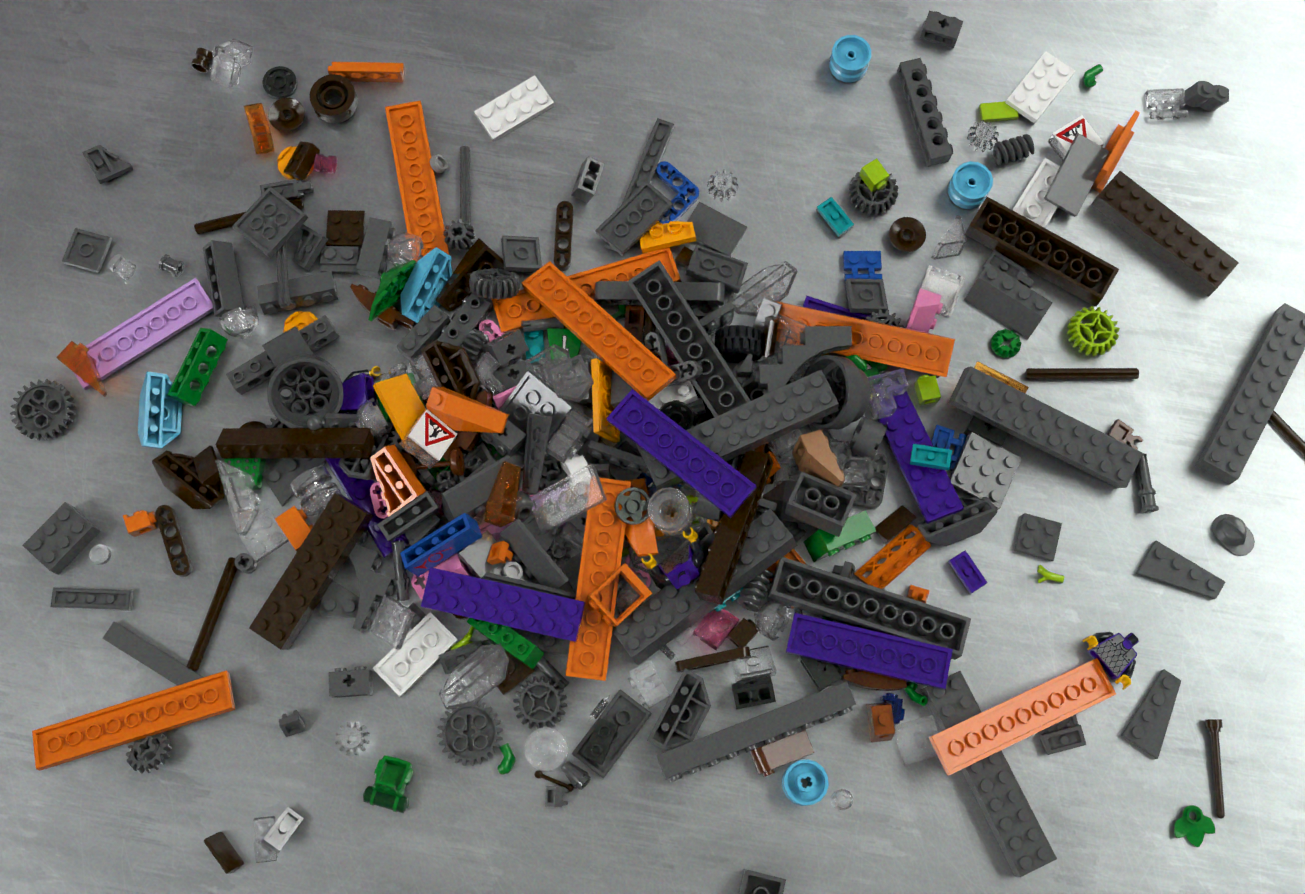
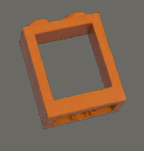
M624 563L587 598L590 600L588 602L595 611L599 610L604 615L602 619L606 624L616 627L647 599L652 592ZM621 574L640 596L615 618L596 596Z

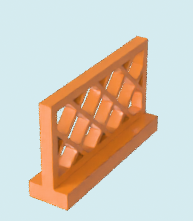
M1135 110L1124 127L1119 124L1117 125L1104 148L1109 153L1091 187L1093 190L1100 193L1104 189L1135 133L1131 129L1140 112Z

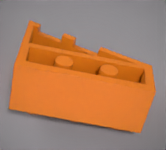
M395 444L383 447L370 457L377 482L379 481L381 486L382 499L385 500L388 509V517L426 492Z

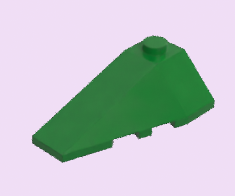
M411 260L397 265L381 275L380 285L372 303L368 320L373 321L401 298L400 294L416 261Z

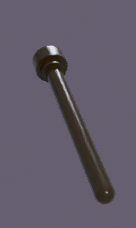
M1222 719L1205 720V725L1211 735L1216 815L1222 819L1225 817L1219 732H1221L1223 725Z

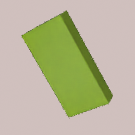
M1006 101L980 103L979 105L982 123L1017 120L1019 117L1018 111L1006 104Z

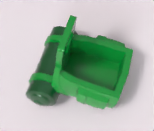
M384 755L379 760L374 775L376 778L373 786H368L363 793V802L390 809L394 812L404 813L409 806V798L404 796V792L413 776L412 764L399 758Z

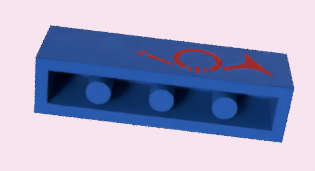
M463 513L400 554L405 569L416 576H420L427 572L430 567H435L483 536L477 521L468 514Z

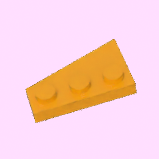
M658 221L639 239L642 253L697 241L693 222L670 221L665 224Z

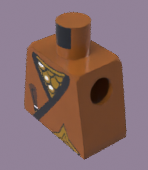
M887 702L866 704L871 742L891 741L895 735L891 704Z

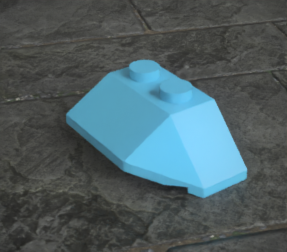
M435 247L416 262L400 294L402 315L418 323L434 305L439 308L440 303L436 301V298L452 275L450 255Z
M146 372L140 393L138 435L142 447L162 449L181 434L182 403L167 395L173 384L167 374Z

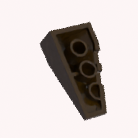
M478 238L466 252L436 298V301L449 312L462 305L465 297L470 296L472 293L469 287L470 274L484 268L504 269L503 259Z

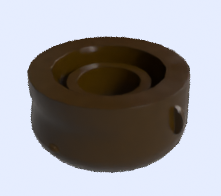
M341 75L323 76L313 84L310 90V102L317 117L328 123L344 122L357 109L358 98L352 83ZM342 97L341 101L336 105L328 104L330 99Z

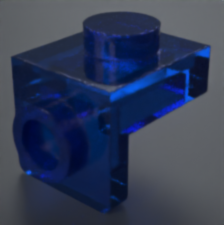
M886 693V696H881L880 701L891 703L894 724L897 725L900 723V720L903 721L905 709L902 708L903 699L898 698L897 694Z

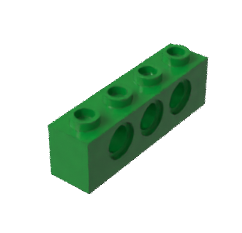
M200 328L167 395L184 405L195 407L201 399L204 388L209 383L213 370L217 367V361L221 353L224 352L228 339L212 329Z
M473 618L467 620V623L532 670L544 655V652L508 626Z

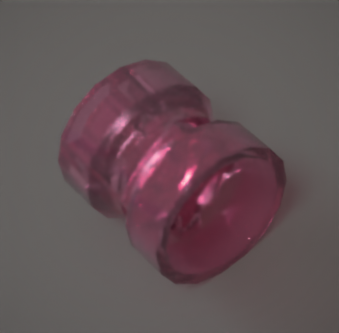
M316 154L314 160L315 172L322 173L327 171V173L335 174L337 157L333 155L325 157L323 154Z

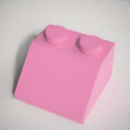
M920 288L906 329L928 333L930 329L933 330L937 321L934 318L935 314H940L943 303H940L942 295Z

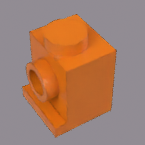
M140 510L133 513L131 517L127 514L123 515L128 534L133 537L157 529L155 524L157 519L153 511Z

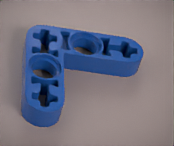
M663 161L658 164L656 174L660 180L677 194L671 200L673 205L677 202L684 205L681 210H676L674 207L670 209L672 214L669 216V221H663V217L659 220V223L665 224L670 221H677L699 199V189L672 164ZM661 169H668V174L666 172L661 173ZM677 178L681 179L683 181V184L681 186H675L673 184V180ZM688 191H689L690 193H692V192L694 191V196L690 195V196L687 198V196H688ZM670 210L664 215V217H667L670 214Z

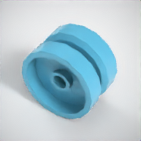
M846 35L839 38L832 48L829 61L832 75L838 80L853 83L863 78L871 60L869 43L857 35Z
M970 161L962 163L956 168L948 185L950 200L962 209L979 207L983 204L993 186V177L990 170L979 162Z
M809 759L799 760L789 765L781 780L785 796L792 803L800 806L813 805L821 801L826 795L829 786L828 775L824 768L817 762ZM802 779H806L808 781L807 786H802Z

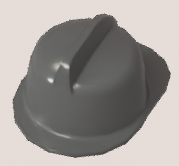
M1223 514L1215 518L1212 523L1213 535L1228 551L1238 556L1247 555L1252 551L1255 543L1254 535L1243 520L1230 514Z

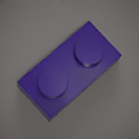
M966 550L948 561L970 594L988 583Z

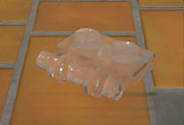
M1183 88L1146 91L1147 108L1155 109V111L1150 112V119L1164 120V118H1173V120H1177L1181 117H1187L1188 111L1180 109L1186 105L1184 103Z

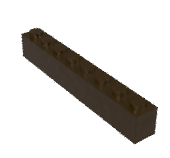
M223 428L215 445L221 458H369L375 440L370 428H319L316 430H310L309 428Z
M750 450L741 459L739 472L753 482L757 488L731 518L723 512L721 513V522L715 529L713 544H710L707 560L702 564V574L695 583V593L700 600L723 605L773 466V461L768 453Z

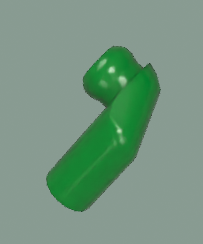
M1100 64L1084 73L1085 86L1090 88L1096 85L1095 76L1103 72V67Z
M858 355L845 356L863 372L867 370L866 362Z
M908 681L907 688L904 691L913 702L925 706L928 703V698L915 691L918 687L917 684Z
M509 743L499 747L504 756L501 764L498 765V772L502 775L512 771L516 760Z

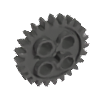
M38 379L37 385L31 381L30 388L24 385L25 391H18L17 393L20 397L13 398L17 403L10 406L15 409V411L10 413V415L15 417L11 420L17 424L15 428L19 431L21 430L20 433L24 436L27 435L30 439L35 438L40 441L41 437L48 440L49 435L56 438L55 432L63 434L61 428L68 429L69 427L66 422L73 421L69 418V415L75 414V412L70 410L76 407L75 404L71 403L74 400L69 395L71 392L65 389L62 384L59 385L56 381L51 383L48 379L44 383ZM45 394L44 398L39 400L40 396ZM30 401H35L37 404H39L44 409L53 414L56 417V419L53 420L52 418H50L37 407L32 405ZM59 404V408L54 411V407ZM32 409V412L27 415L28 410ZM47 419L46 424L41 426L42 421Z
M467 700L464 706L459 701V708L452 705L451 709L453 712L445 711V714L448 716L447 719H440L444 726H438L440 730H443L442 733L437 735V737L443 738L439 745L446 746L442 750L443 753L450 752L448 759L455 756V763L462 759L463 766H466L467 761H470L471 766H474L475 760L482 764L483 757L490 760L488 753L490 752L495 755L496 753L493 748L500 747L496 741L503 739V737L498 735L503 729L497 728V725L502 722L501 720H495L498 716L497 713L490 714L493 709L491 706L485 710L486 703L484 702L478 706L477 700L474 701L473 705H471L470 700ZM468 715H471V729L475 731V734H472L471 736L473 744L472 751H470L469 749L470 737L465 734L469 731V723L467 719ZM483 716L485 719L484 725L476 727L475 719ZM463 718L464 726L461 729H456L455 721ZM483 736L486 739V744L479 748L476 745V740ZM463 738L466 741V746L459 750L456 747V742Z

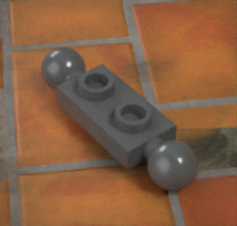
M325 413L324 419L316 415L310 416L307 420V426L310 430H316L321 427L370 428L373 430L375 427L373 424L377 420L373 417L364 420L363 414Z

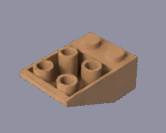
M822 430L800 435L792 451L798 469L801 472L841 488L845 481L844 472L839 469L836 455L829 447L827 436H824Z

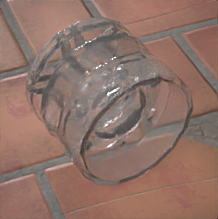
M318 466L307 470L294 479L290 485L295 497L302 499L300 505L304 508L307 516L317 515L322 509L324 510L334 493L342 495L341 491L337 489L336 483H331L333 478L325 466Z
M671 487L662 488L655 492L649 500L648 515L657 529L664 534L671 536L682 534L683 531L688 530L694 518L691 504L685 494L678 489ZM674 510V517H671V511Z
M549 727L533 731L527 738L524 746L528 762L534 768L543 772H554L561 768L569 754L568 743L565 737L557 730ZM544 744H547L548 747L552 748L549 750L548 755H546L544 752H541V749L544 748Z

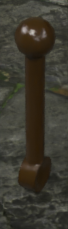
M537 770L534 774L536 778H543L552 783L563 786L564 788L568 789L569 792H572L574 790V786L572 784H565L561 781L544 775L540 770Z

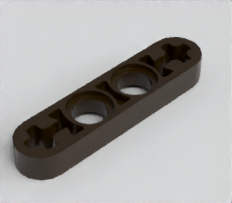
M569 201L560 202L557 205L554 265L560 271L568 270L571 265L574 211L573 205ZM564 207H567L568 209L566 214L567 218H563ZM566 223L569 225V229L561 231L559 226ZM563 240L568 242V246L564 249L558 246V243ZM561 254H564V265H560L559 262L561 261Z
M161 505L156 509L155 516L171 568L176 575L186 577L192 572V564L176 513L170 506ZM164 510L170 512L167 514L170 523H167L166 518L161 516L164 514ZM175 527V535L167 537V529ZM180 545L181 552L173 555V546ZM175 559H181V563L187 566L184 568V572L178 570L181 565Z
M740 647L675 662L676 672H683L685 668L690 671L750 658V648Z

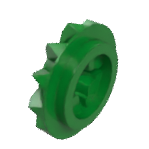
M1005 328L1000 331L998 330L993 335L991 348L999 357L1011 358L1020 351L1022 342L1019 339V335L1014 333V330L1010 331ZM1003 339H1005L1006 341L1012 340L1009 344L1010 347H1008L1007 345L1001 346L1004 342Z

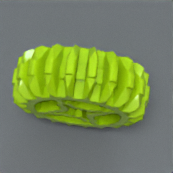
M1090 306L1088 309L1086 307L1082 308L1081 311L1075 313V316L1071 317L1070 323L1067 325V328L1070 329L1067 331V335L1071 336L1069 342H1075L1073 348L1077 346L1080 348L1079 353L1084 350L1086 356L1092 353L1093 357L1097 356L1098 353L1104 355L1105 351L1109 352L1116 345L1115 340L1119 338V335L1116 333L1119 332L1120 328L1114 327L1118 321H1112L1113 315L1108 316L1107 310L1101 312L1100 307L1095 310L1093 306ZM1087 319H1091V320H1092L1091 323H1085V324L1080 323V322L1083 321V320H1087ZM1096 339H1106L1103 343H1094Z

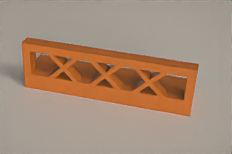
M332 62V66H328L329 75H341L350 82L403 83L404 63Z
M910 524L859 568L854 575L865 584L883 589L928 550L931 544L925 540L918 528ZM911 532L916 534L912 538L906 539V536ZM901 545L899 550L892 551L895 546ZM887 558L884 563L877 564L880 559ZM872 571L867 578L862 576L865 572Z

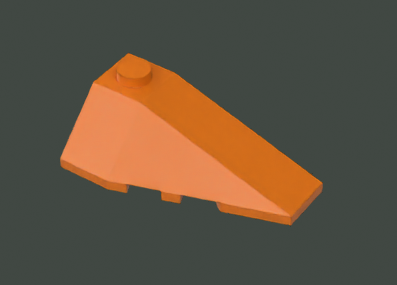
M432 387L426 404L427 410L453 431L503 433L509 414L445 387Z
M644 478L625 480L631 482V487L642 489L648 494ZM640 493V499L646 501L645 497ZM647 510L642 511V518L646 515ZM652 513L640 524H626L625 535L627 541L638 557L649 556L648 553L658 555ZM631 517L627 518V520L633 521Z

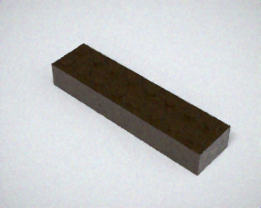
M1122 171L1115 175L1091 204L1208 297L1239 264L1233 257Z
M986 197L965 233L970 238L999 252L1008 259L1095 307L1103 299L1119 271V268L989 197Z
M334 493L249 629L280 650H289L374 515L345 496Z

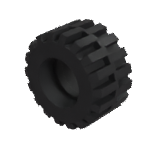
M744 325L722 327L716 330L715 346L726 362L743 363L748 354L752 355L753 362L762 357L763 333L756 328Z

